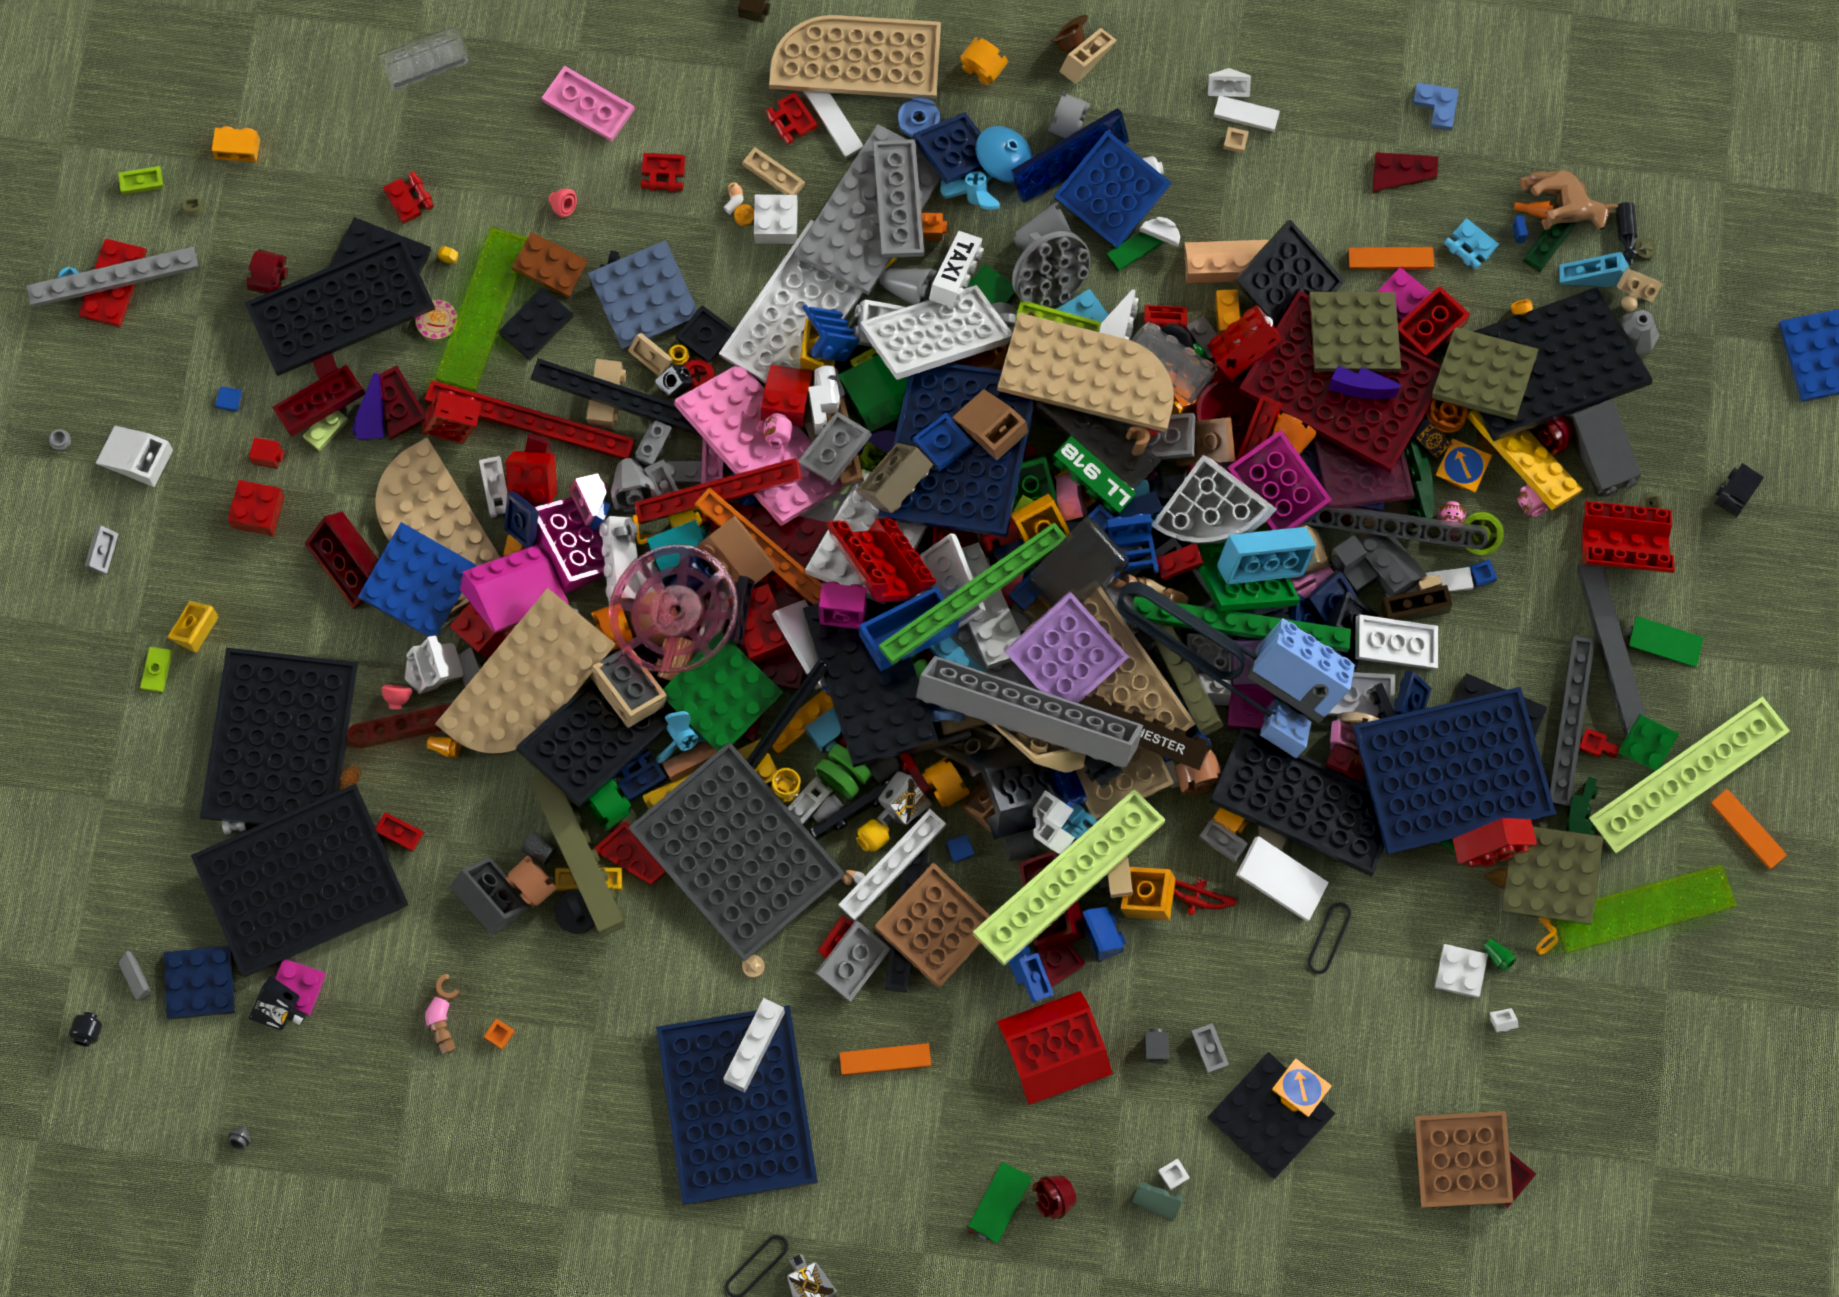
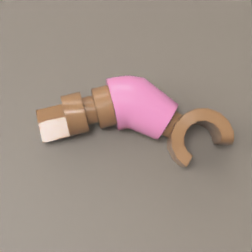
M444 974L437 980L436 994L438 997H434L425 1011L426 1025L428 1028L430 1027L432 1033L436 1034L434 1039L436 1044H439L442 1054L456 1049L450 1032L446 1031V1015L450 1005L448 1001L456 999L460 991L455 989L452 993H446L442 990V985L449 982V974Z

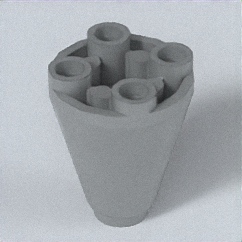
M914 268L884 269L880 276V285L909 304L915 305L929 300L931 287L938 271Z

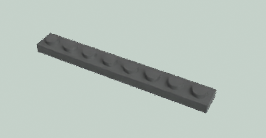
M1574 635L1570 648L1549 788L1553 805L1569 808L1571 805L1595 639Z

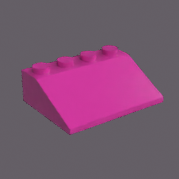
M1279 430L1227 467L1230 474L1277 509L1265 522L1270 531L1297 528L1332 501L1282 430Z
M570 497L535 507L539 513L536 545L549 559L564 593L579 589L604 577L605 561L602 556L603 542L602 536L599 533L600 526L597 530L590 528V525H585L573 498Z
M538 545L463 571L460 590L494 634L516 626L547 588L569 605L549 559Z

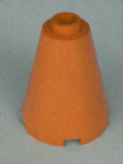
M1279 413L1271 436L1282 430L1300 455L1317 433L1309 425L1306 429L1302 425L1301 420L1285 413L1281 415Z

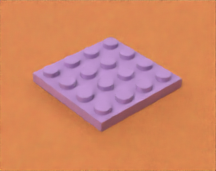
M1070 591L1004 650L1039 691L1075 703L1083 700L1086 695L1129 658Z

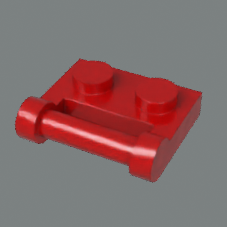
M1144 305V328L1177 324L1187 330V307Z

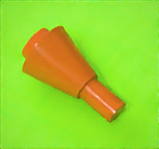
M1551 200L1529 204L1515 202L1514 211L1528 212V214L1543 220L1547 218L1546 211L1554 209V205H1551Z

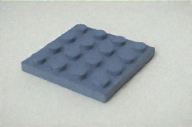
M666 240L588 273L622 351L630 348L638 334L642 333L648 339L654 338L686 324L697 311V307Z

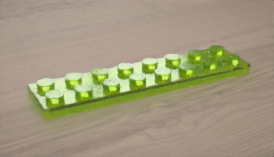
M490 227L437 370L436 381L477 392L519 277V273L513 271L512 267L528 237Z
M1723 864L1596 898L1592 925L1555 920L1565 954L1732 909L1737 905Z

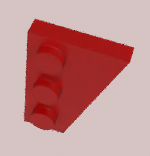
M626 820L593 848L598 854L651 885H654L666 874V871L628 829L630 824Z

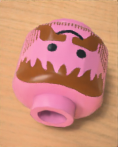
M772 414L764 423V440L772 447H781V445L788 443L792 431L791 421L786 415Z
M1529 485L1520 489L1521 493L1517 497V501L1525 515L1537 517L1548 510L1547 504Z
M1449 501L1446 502V505L1438 508L1437 520L1458 523L1465 521L1466 511L1463 507L1459 506L1458 502ZM1459 530L1451 531L1450 535L1458 534Z

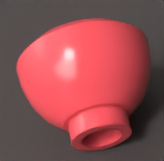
M560 189L552 192L548 201L551 204L552 210L558 216L565 218L574 211L577 197L576 193L571 189Z
M384 685L382 687L383 698L389 704L390 709H402V705L410 699L412 689L408 686Z

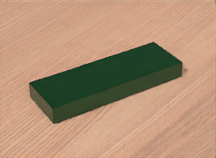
M1576 222L1557 223L1552 225L1550 229L1544 230L1524 257L1523 262L1541 273L1574 228Z

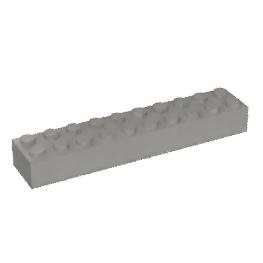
M937 656L933 657L922 672L916 698L926 703H933L947 710H954L968 717L984 720L988 724L1005 727L1009 731L1026 734L1030 738L1047 741L1051 745L1068 748L1072 752L1089 755L1096 760L1101 759L1110 762L1117 767H1127L1138 748L1143 729L1142 724Z

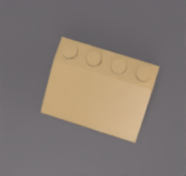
M991 724L1036 764L1065 773L1083 768L1086 754L1072 752L1068 748L1051 745L1047 741L1030 738L1026 734L1009 731L1005 727Z

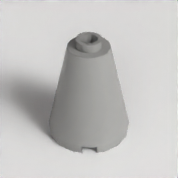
M1058 201L1015 232L1017 236L1013 237L1018 249L1022 248L1024 251L1029 244V234L1035 232L1041 237L1058 231L1072 233L1061 209H1056L1060 206Z

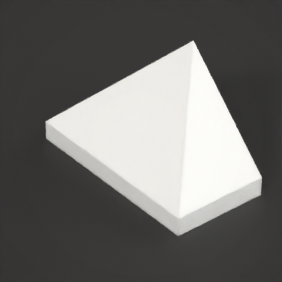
M1230 68L1209 74L1208 96L1250 97L1251 76Z

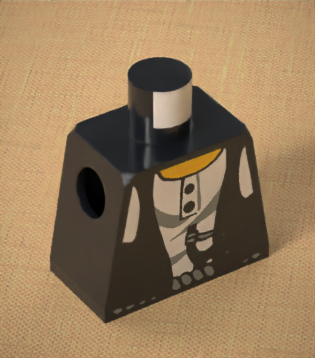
M270 976L262 986L248 1019L283 1030L289 1021L301 1026L307 1014L296 1009L300 999L299 995Z

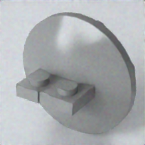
M1066 231L1052 232L1042 237L1037 232L1029 234L1028 247L1017 260L1012 275L1013 289L1022 302L1027 301L1045 307H1052L1067 302L1089 275L1090 253L1087 245L1080 237Z

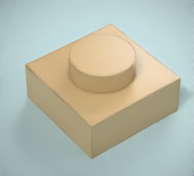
M1228 127L1223 149L1244 154L1249 131Z
M1428 575L1421 578L1417 591L1442 586L1440 575L1435 577Z

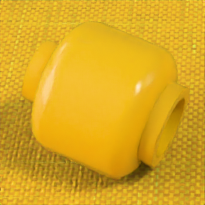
M871 819L858 829L856 840L864 851L876 852L889 842L888 832L890 829L881 822Z

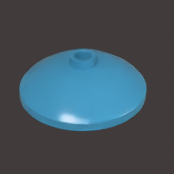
M992 126L985 129L977 138V158L981 166L992 177L1003 182L1016 183L1024 180L1031 173L1034 165L1032 150L1027 141L1016 131L1004 126Z

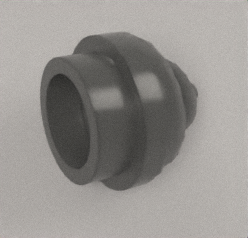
M246 1126L235 1128L228 1135L229 1145L238 1150L245 1149L251 1142Z

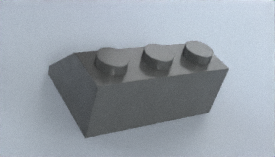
M1368 534L1359 540L1367 551L1365 560L1377 574L1376 582L1389 597L1407 593L1418 585L1421 578L1427 576L1397 538Z
M488 857L462 869L450 885V888L491 935H494L511 925L530 909L531 905H528L520 896L521 892L513 888L506 881L505 878L507 876Z

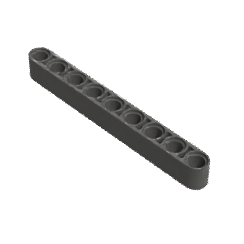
M1333 504L1325 505L1302 523L1305 525L1471 549L1483 548L1488 540L1487 530L1479 525ZM1328 511L1331 513L1332 518L1324 520L1321 518L1320 513ZM1349 514L1353 517V521L1346 523L1342 520V516ZM1371 517L1374 519L1375 524L1367 526L1363 520ZM1392 520L1397 524V527L1388 529L1385 523ZM1416 524L1419 530L1410 532L1407 529V525ZM1437 527L1440 533L1434 536L1429 533L1428 529ZM1459 530L1462 536L1455 539L1450 535V532ZM1480 533L1484 539L1476 542L1472 539V535Z
M1586 564L1578 565V578L1626 739L1639 713L1644 716L1646 714L1603 567Z

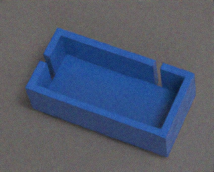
M938 587L859 625V636L880 671L893 665L879 650V645L943 601L945 598ZM958 620L934 635L901 660L903 661L958 633Z

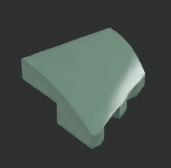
M1140 1182L1132 1203L1174 1221L1184 1197L1179 1194L1174 1197L1164 1189Z

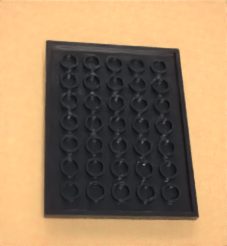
M1597 287L1531 310L1526 315H1517L1473 331L1538 349L1516 421L1476 410L1493 442L1652 385L1653 379ZM1450 340L1440 348L1444 356L1446 355Z
M226 647L200 818L261 825L340 791L358 662Z
M353 784L191 855L243 978L409 906L357 784Z

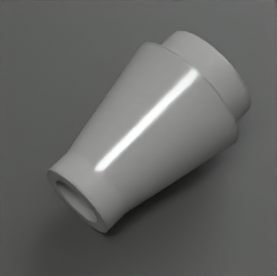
M833 794L824 800L812 816L818 824L826 822L825 819L845 808V806Z

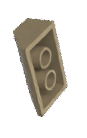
M896 443L856 492L881 511L895 512L900 508L904 498L915 490L916 484L928 475L929 469L933 464L917 447Z

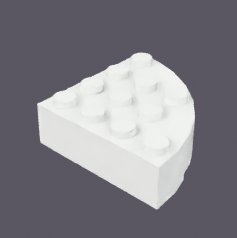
M1202 455L1152 523V527L1168 536L1185 542L1203 545L1221 544L1227 541L1229 535L1253 532L1265 523L1277 509L1211 458Z

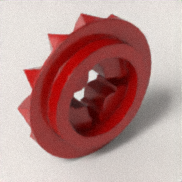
M693 359L684 365L691 373L690 377L695 375V369H697L700 375L703 374L700 377V383H698L696 378H692L694 384L688 388L689 390H693L714 378V370L705 360Z

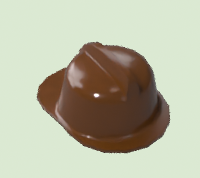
M1081 15L1069 21L1050 42H1055L1060 50L1069 54L1085 41L1082 26L1086 23L1088 16Z

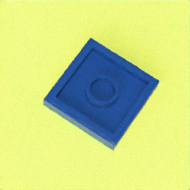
M947 413L912 438L916 446L939 472L974 446L973 442Z

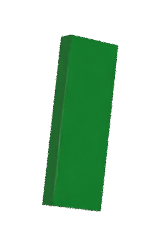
M1139 232L1122 243L1118 248L1108 252L1107 258L1116 270L1120 272L1165 242Z

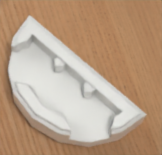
M1157 217L1156 219L1145 221L1140 227L1139 231L1176 247L1179 246V230L1176 228L1175 223L1168 218Z

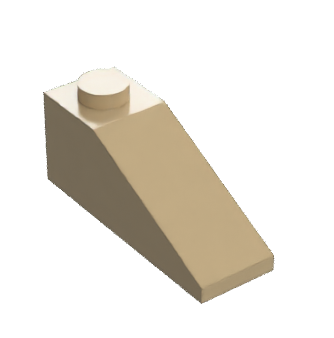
M1100 28L1067 55L1059 72L1073 83H1078L1093 69L1117 40Z

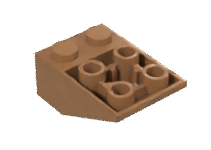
M985 389L952 417L995 460L1003 456L1028 433L1026 421L1010 406Z

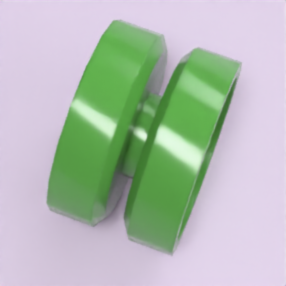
M835 744L828 752L830 760L822 759L815 766V770L835 791L848 799H852L859 791L857 784H865L870 779L871 772L865 765L853 768L848 750Z

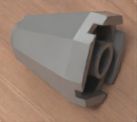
M1640 310L1621 316L1618 323L1638 356L1649 354L1659 338L1652 314L1645 310Z
M626 458L617 464L611 489L614 509L619 510V508H622L625 513H635L634 502L656 497L654 484L637 460Z

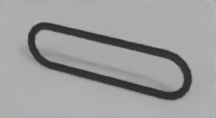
M1335 903L1328 912L1308 960L1309 968L1314 973L1321 974L1326 972L1332 963L1351 918V909L1347 904ZM1337 906H1344L1348 910V916L1327 966L1323 970H1316L1312 967V958L1332 911Z
M782 1235L771 1236L727 1280L725 1289L728 1295L731 1297L744 1296L786 1254L789 1246L786 1238ZM775 1238L782 1239L785 1243L784 1251L741 1294H732L729 1290V1283L771 1240Z

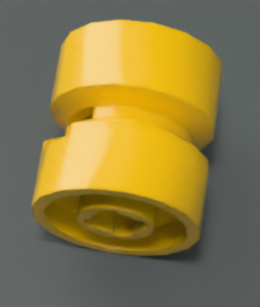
M782 768L773 775L771 790L785 805H790L799 796L801 782L798 773L790 768Z

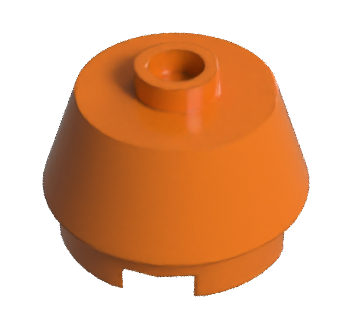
M1433 399L1425 417L1442 434L1452 433L1460 430L1465 424L1467 407L1464 408L1463 406Z

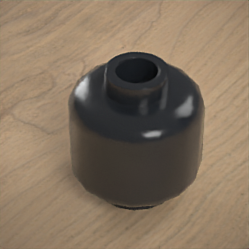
M84 1012V1015L75 1016L69 1032L73 1043L84 1047L95 1044L99 1038L102 1023L97 1019V1015L91 1012Z

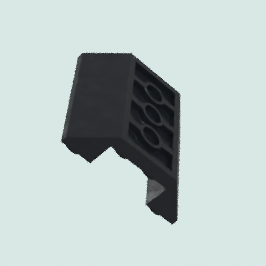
M1013 744L965 756L971 776H983L996 814L987 819L994 840L1035 829L1036 818L1033 817V808L1045 790L1065 804L1070 802L1071 792L1064 772L1034 763Z

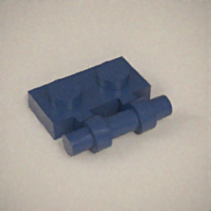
M649 749L641 752L614 777L615 779L621 774L624 778L617 783L629 802L667 780L656 760L649 764L645 761L652 756ZM638 764L641 766L639 770L632 774L628 771Z

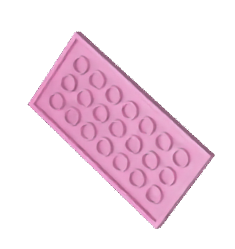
M738 365L678 397L674 401L675 407L735 474L793 458L799 460L811 445L806 434L798 426L793 425L789 442L781 445V447H772L764 440L763 429L765 421H760L764 387L751 373ZM799 464L802 481L754 493L753 495L782 526L845 489L846 487H843L841 483V478L839 477L832 485Z

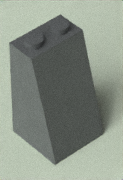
M1613 399L1573 414L1570 421L1574 428V436L1571 440L1598 497L1602 495L1611 496L1618 491L1617 489L1623 487L1628 489L1635 486L1641 476V472Z

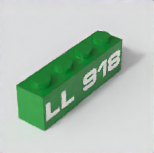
M1072 436L1069 437L1052 458L1055 461L1054 465L1062 472L1066 470L1071 475L1070 479L1078 486L1082 484L1087 489L1086 493L1094 500L1099 499L1104 504L1103 507L1111 515L1115 513L1118 516L1137 494Z

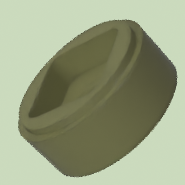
M191 197L182 203V210L185 216L196 217L202 214L204 206L201 199Z
M1649 238L1639 239L1634 247V250L1637 252L1636 257L1641 260L1651 259L1656 252L1655 242Z
M1648 492L1640 499L1641 507L1662 508V499L1654 492Z

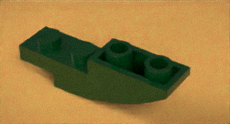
M1413 438L1410 439L1399 458L1407 484L1401 488L1409 515L1432 519L1434 490L1431 468L1428 458L1422 459L1417 440ZM1412 523L1413 529L1418 528L1416 524Z
M1588 776L1581 796L1573 794L1571 805L1567 811L1566 831L1594 835L1595 830L1591 829L1593 822L1587 820H1589L1592 812V807L1589 806L1591 799L1595 800L1599 788L1595 786L1596 778Z

